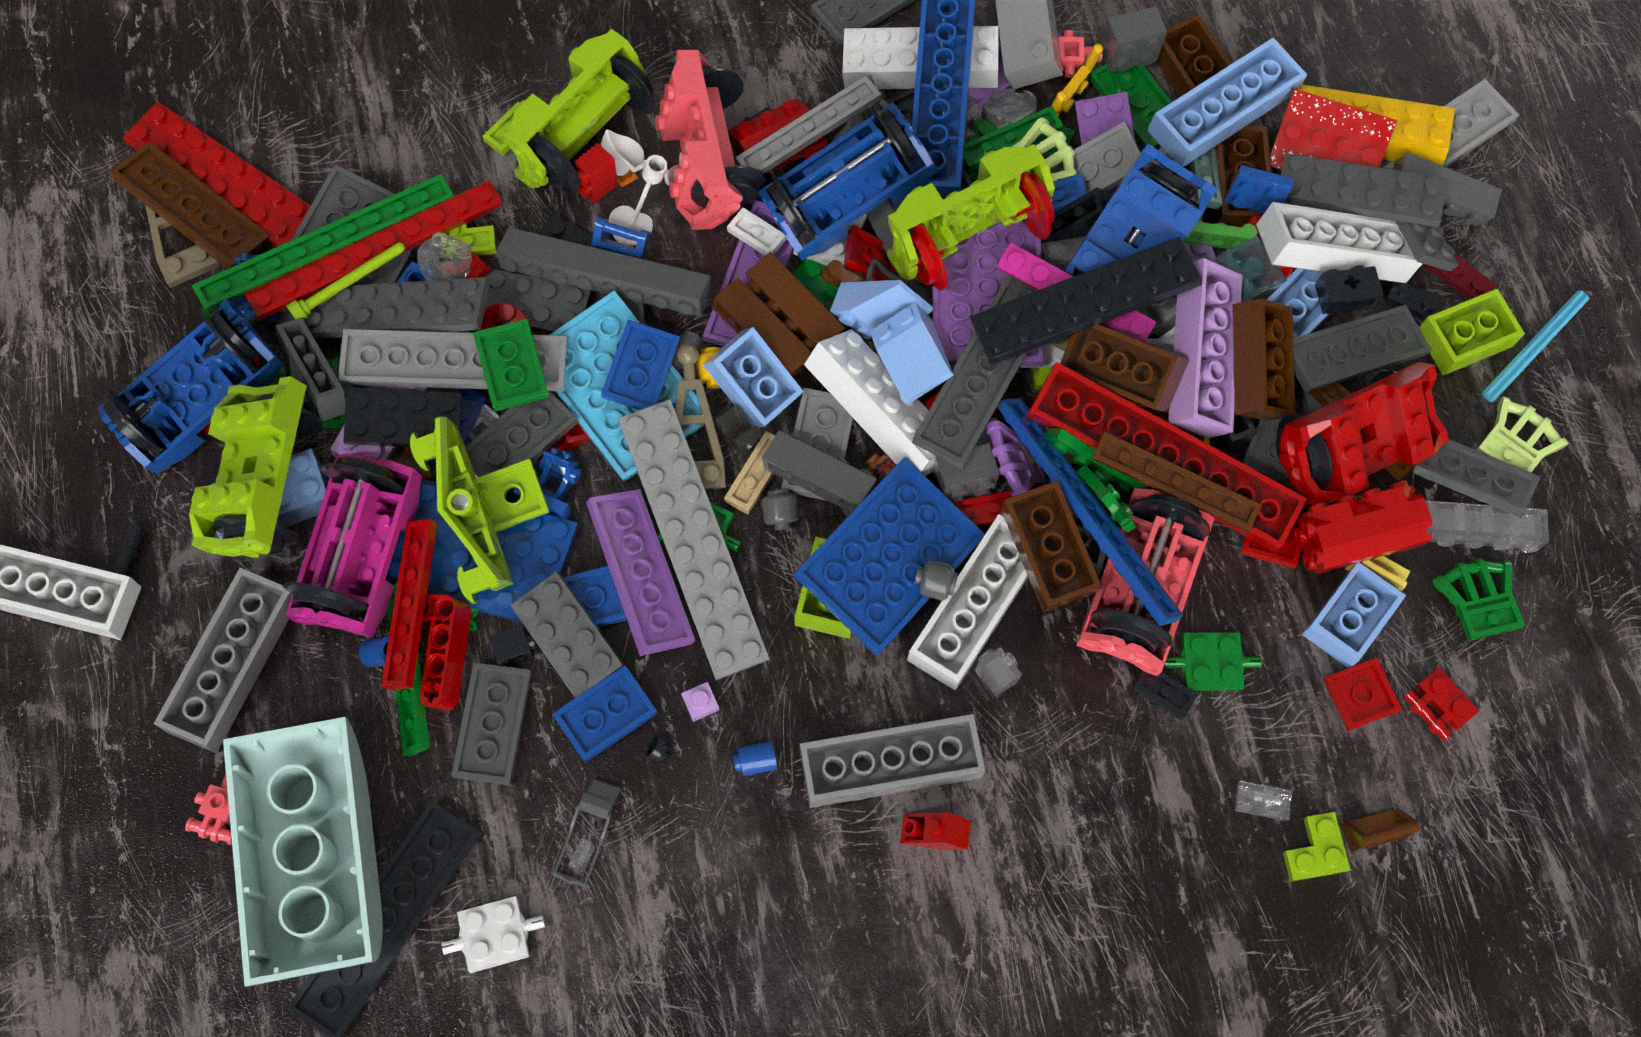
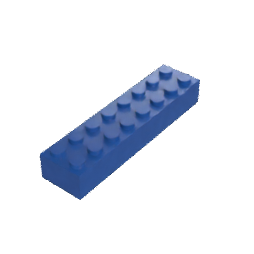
M922 0L912 129L938 171L922 186L924 187L932 183L940 196H948L954 191L960 192L962 186L976 0ZM917 154L911 160L913 173L923 167V163Z

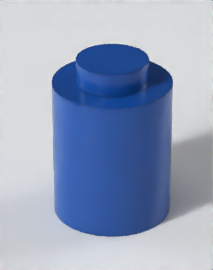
M389 636L367 639L361 644L359 657L365 666L371 668L385 666Z
M772 741L737 747L738 753L733 754L736 772L742 771L743 776L777 770Z

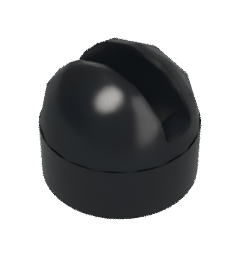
M656 735L648 744L645 755L655 761H664L668 757L666 752H670L671 747L665 739Z

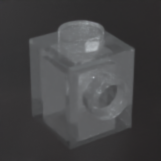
M1001 647L994 652L989 649L977 659L979 663L975 671L995 697H998L1017 683L1022 675L1016 667L1018 666L1016 659L1010 652L1007 651L1005 653Z

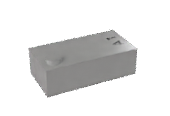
M995 0L1004 74L1012 88L1017 89L1062 76L1063 71L1053 0Z

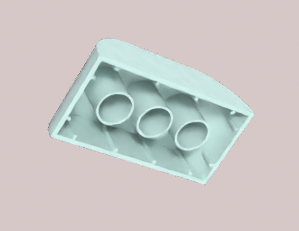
M341 717L223 739L244 986L248 987L377 961L382 946L383 922L369 791L360 748L348 719Z

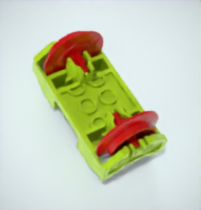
M1035 144L1028 147H1003L997 151L993 150L986 153L980 159L978 180L960 192L954 191L950 193L944 200L932 183L913 189L905 197L897 211L888 215V223L893 235V247L887 250V257L899 276L907 280L917 276L924 285L932 284L939 291L945 290L947 287V275L942 260L957 251L955 245L999 222H1002L1004 227L1012 223L1023 221L1035 237L1041 240L1048 238L1051 232L1050 224L1054 222V209L1050 197L1053 196L1055 191L1048 163Z

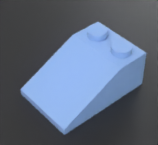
M901 280L842 282L830 312L839 318V322L854 329L861 338L871 339V330L912 303L916 302L926 314L931 313L933 307Z
M916 302L870 331L876 350L907 405L953 376L934 323Z

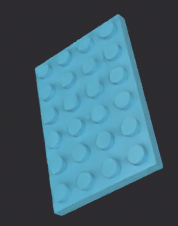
M614 290L550 335L567 336L568 340L565 390L554 392L565 407L578 419V424L624 483L638 472L618 418L639 410L601 398V393L627 320L637 323L639 321ZM672 364L658 404L671 400L675 410L678 383L684 379ZM685 391L682 416L702 415L697 396L693 391ZM704 425L681 426L685 439Z

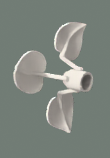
M607 129L601 146L615 159L616 175L623 176L629 170L637 172L643 169L642 176L646 181L636 210L629 206H619L611 212L608 222L636 231L646 230L651 234L653 227L652 219L650 216L640 213L650 186L660 183L663 177L665 183L670 185V182L674 180V169L678 165L668 170L666 160L659 155H652L647 160H643L644 151L640 144L629 137L616 134ZM613 235L619 243L632 247L637 244L636 241Z

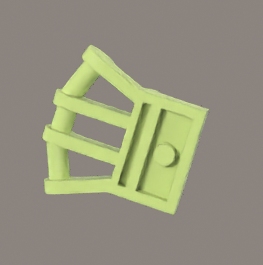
M1043 117L1034 123L1021 141L1012 146L1028 147L1039 134L1043 133L1048 138L1036 145L1041 155L1053 147L1058 149L1057 152L1045 159L1049 169L1063 161L1064 171L1051 174L1053 183L1078 174L1074 170L1073 156L1075 152L1065 142V134L1050 126L1049 121Z
M1502 396L1497 406L1498 412L1494 428L1476 450L1532 472L1542 458L1561 450L1569 443L1565 438L1560 437L1551 424L1552 420L1538 415L1534 412L1536 409L1531 405L1527 407L1511 402L1510 398ZM1508 412L1520 416L1510 431L1505 428ZM1529 421L1537 428L1525 442L1516 435L1524 424ZM1544 433L1551 442V445L1537 451L1533 448V445Z

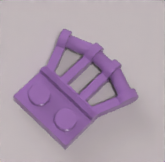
M1000 421L989 422L986 425V430L992 439L994 449L991 451L993 456L998 458L1001 466L999 468L1000 474L1006 477L1011 486L1012 496L1030 491L1031 487L1047 483L1042 468L1035 462L1034 456L1028 448L1020 442L1017 433Z

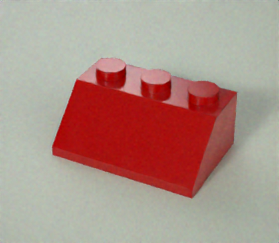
M796 98L784 102L782 106L771 111L763 112L753 120L740 123L736 128L729 131L736 155L742 154L810 111L809 108ZM824 136L763 175L827 145Z

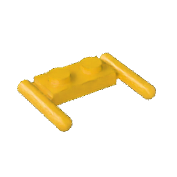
M1101 44L1093 46L1084 65L1080 67L1065 89L1058 92L1051 106L1058 117L1063 111L1068 113L1076 101L1073 97L1076 93L1081 95L1088 86L1089 82L1086 79L1103 52Z

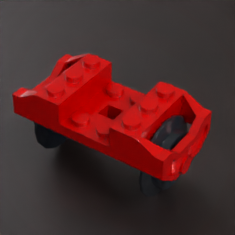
M1418 362L1399 372L1382 370L1373 377L1371 385L1303 417L1298 414L1286 415L1279 422L1275 442L1276 453L1295 492L1307 498L1305 503L1316 505L1354 495L1369 487L1367 476L1397 461L1415 465L1435 455L1442 445L1449 442L1447 429L1436 415L1431 390L1437 379L1435 366Z

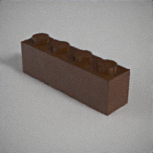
M771 252L746 272L748 284L754 289L755 295L758 296L760 294L766 300V303L772 307L774 314L779 313L785 322L789 324L793 334L797 332L812 352L818 342L844 332V327Z
M737 278L714 297L712 309L737 334L742 330L754 327L793 378L806 367L804 364L812 353L811 349L805 341L799 340L793 334L788 323L780 321L775 316L772 307L768 303L762 302L748 283H743Z

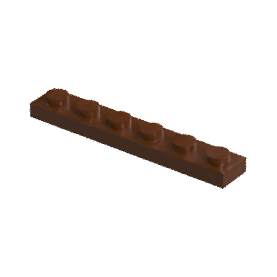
M1107 432L1102 433L1091 457L1096 462L1167 495L1185 500L1199 510L1246 532L1251 530L1261 507V504Z

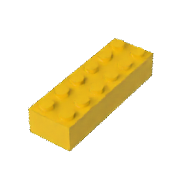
M1301 85L1299 89L1301 91L1397 120L1382 160L1396 161L1408 152L1443 166L1449 151L1455 108Z

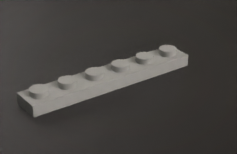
M864 76L735 157L738 166L755 168L764 174L869 108L868 106H872L880 101L881 93L870 79Z

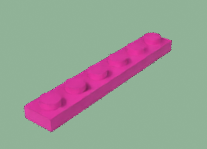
M1011 242L997 265V269L1035 290H1040L1073 277ZM1135 310L1101 324L1146 342L1156 321Z

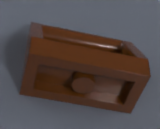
M1400 808L1341 824L1351 853L1401 840L1420 831L1418 822Z

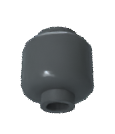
M789 489L769 491L767 496L762 499L764 523L774 525L775 531L791 529V523L799 520L797 496L789 493Z
M928 560L924 568L918 567L914 584L920 585L919 593L922 596L944 601L949 595L953 596L958 573H954V567L951 564Z

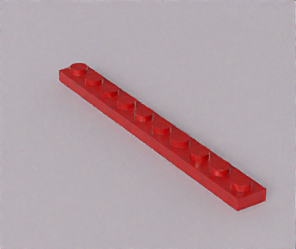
M490 180L244 295L258 321L287 308L286 305L294 300L298 302L301 299L304 300L315 295L396 243H403L405 246L404 252L502 207V200Z

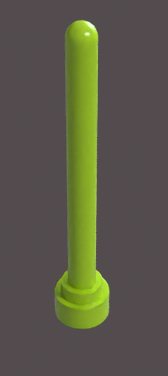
M396 243L307 300L303 301L301 299L298 302L294 300L286 305L295 320L303 318L305 321L308 319L307 315L311 314L310 310L405 251L404 244Z

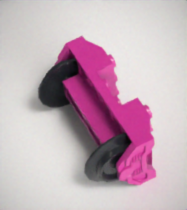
M346 453L337 455L335 463L323 464L321 467V471L330 479L297 581L285 582L283 584V588L292 594L285 617L295 623L320 625L373 638L377 626L387 612L394 586L385 579L400 531L406 532L407 522L414 521L418 511L422 475L413 468L393 461L379 460L367 454L358 456ZM394 478L407 482L404 493L403 488L394 481ZM367 610L364 623L349 619L353 611Z

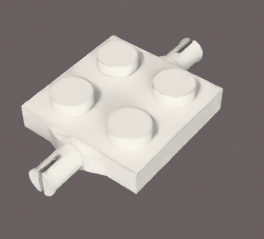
M514 896L457 912L460 926L459 938L441 942L444 955L462 950L470 973L530 957L527 945L528 931L545 928L544 917L541 915L525 920L520 911L518 898Z

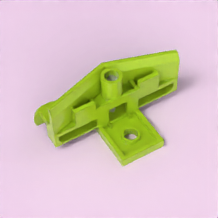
M447 417L435 418L434 432L420 438L416 432H413L410 437V448L415 461L425 471H431L428 461L436 458L437 510L470 551L478 567L467 571L462 564L458 567L457 580L462 594L469 602L477 604L476 593L490 588L497 591L514 584L496 533L550 513L531 459L476 478L458 426ZM511 488H518L521 492L520 499L515 503H509L506 499V494Z

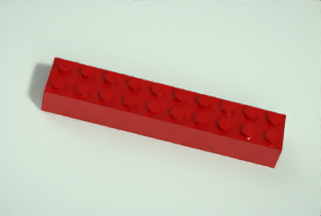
M1058 362L1049 371L1025 415L1046 428H1062L1093 449L1096 448L1102 433L1107 432L1261 504L1252 528L1248 532L1219 518L1214 517V520L1271 551L1282 548L1307 500L1302 495Z

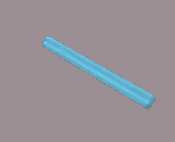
M1578 290L1482 392L1483 398L1487 399L1488 402H1494L1589 300V296L1582 290Z

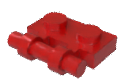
M1440 667L1416 686L1417 690L1423 695L1421 698L1413 690L1404 696V699L1411 705L1409 707L1414 714L1418 713L1429 725L1427 728L1431 733H1436L1443 741L1452 735L1445 726L1447 723L1456 731L1479 712L1477 707ZM1428 703L1441 715L1439 718L1428 708Z

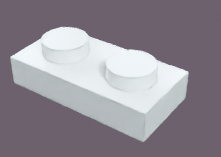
M743 207L727 226L729 233L763 255H767L769 252L774 255L786 241L784 233Z

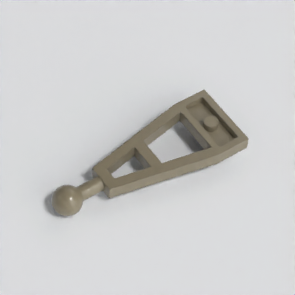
M146 206L156 260L170 288L220 267L219 262L198 245L166 257L161 230L171 226V224L162 217H158L157 213Z
M683 344L677 351V358L683 364L684 380H680L678 383L675 413L680 426L705 425L714 460L694 461L705 490L725 489L724 459L702 381L695 380L694 363L699 358V352L694 345ZM695 390L702 415L682 416L685 391Z

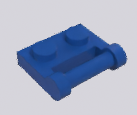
M598 216L594 226L591 247L644 259L650 232L646 230L636 231L608 222L607 218ZM604 232L636 241V248L603 238Z

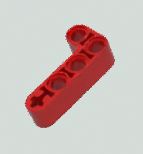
M427 594L423 621L431 623L420 699L424 706L443 711L452 710L459 700L471 619L470 605L466 601L448 595Z

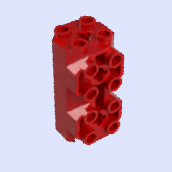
M1400 481L1392 484L1389 490L1382 492L1380 488L1368 490L1363 493V497L1354 500L1353 495L1337 499V504L1327 506L1326 502L1309 507L1310 511L1301 514L1302 518L1299 520V527L1294 528V537L1297 543L1301 544L1304 552L1303 562L1305 568L1308 571L1314 570L1319 574L1427 544L1432 540V533L1427 534V527L1432 526V517L1425 498L1421 494L1414 495L1413 492L1416 489L1413 486H1409L1407 481Z

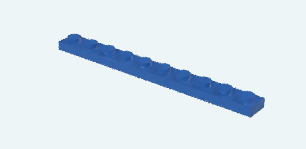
M1003 399L997 408L1003 414L1004 420L1011 425L1019 436L1020 442L1028 448L1034 456L1035 462L1049 476L1050 482H1059L1068 506L1080 518L1083 527L1095 538L1100 550L1115 565L1118 574L1123 576L1132 588V593L1141 600L1149 611L1150 617L1159 626L1177 622L1183 616L1182 612L1064 455L1051 447L1052 443L1044 438L1046 431L1043 427L1025 416L1029 409L1022 399Z

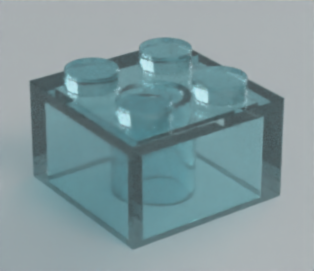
M1258 236L1224 251L1212 261L1243 275L1241 302L1263 299L1287 281L1279 267L1271 264L1265 246Z

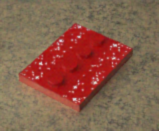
M1294 88L1270 154V165L1282 170L1285 153L1380 167L1397 120Z

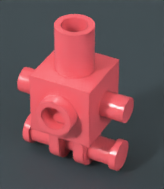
M1073 30L1064 31V37H1058L1062 71L1065 72L1066 78H1072L1075 75V71H1078L1088 58L1093 46H1084V37H1074ZM1102 53L1097 62L1102 61Z
M225 774L220 787L210 784L206 794L202 792L197 793L195 803L201 805L198 813L205 817L203 821H199L191 816L186 823L185 830L197 832L199 837L204 839L210 836V840L216 843L221 840L232 845L231 830L225 829L227 824L230 825L227 779Z

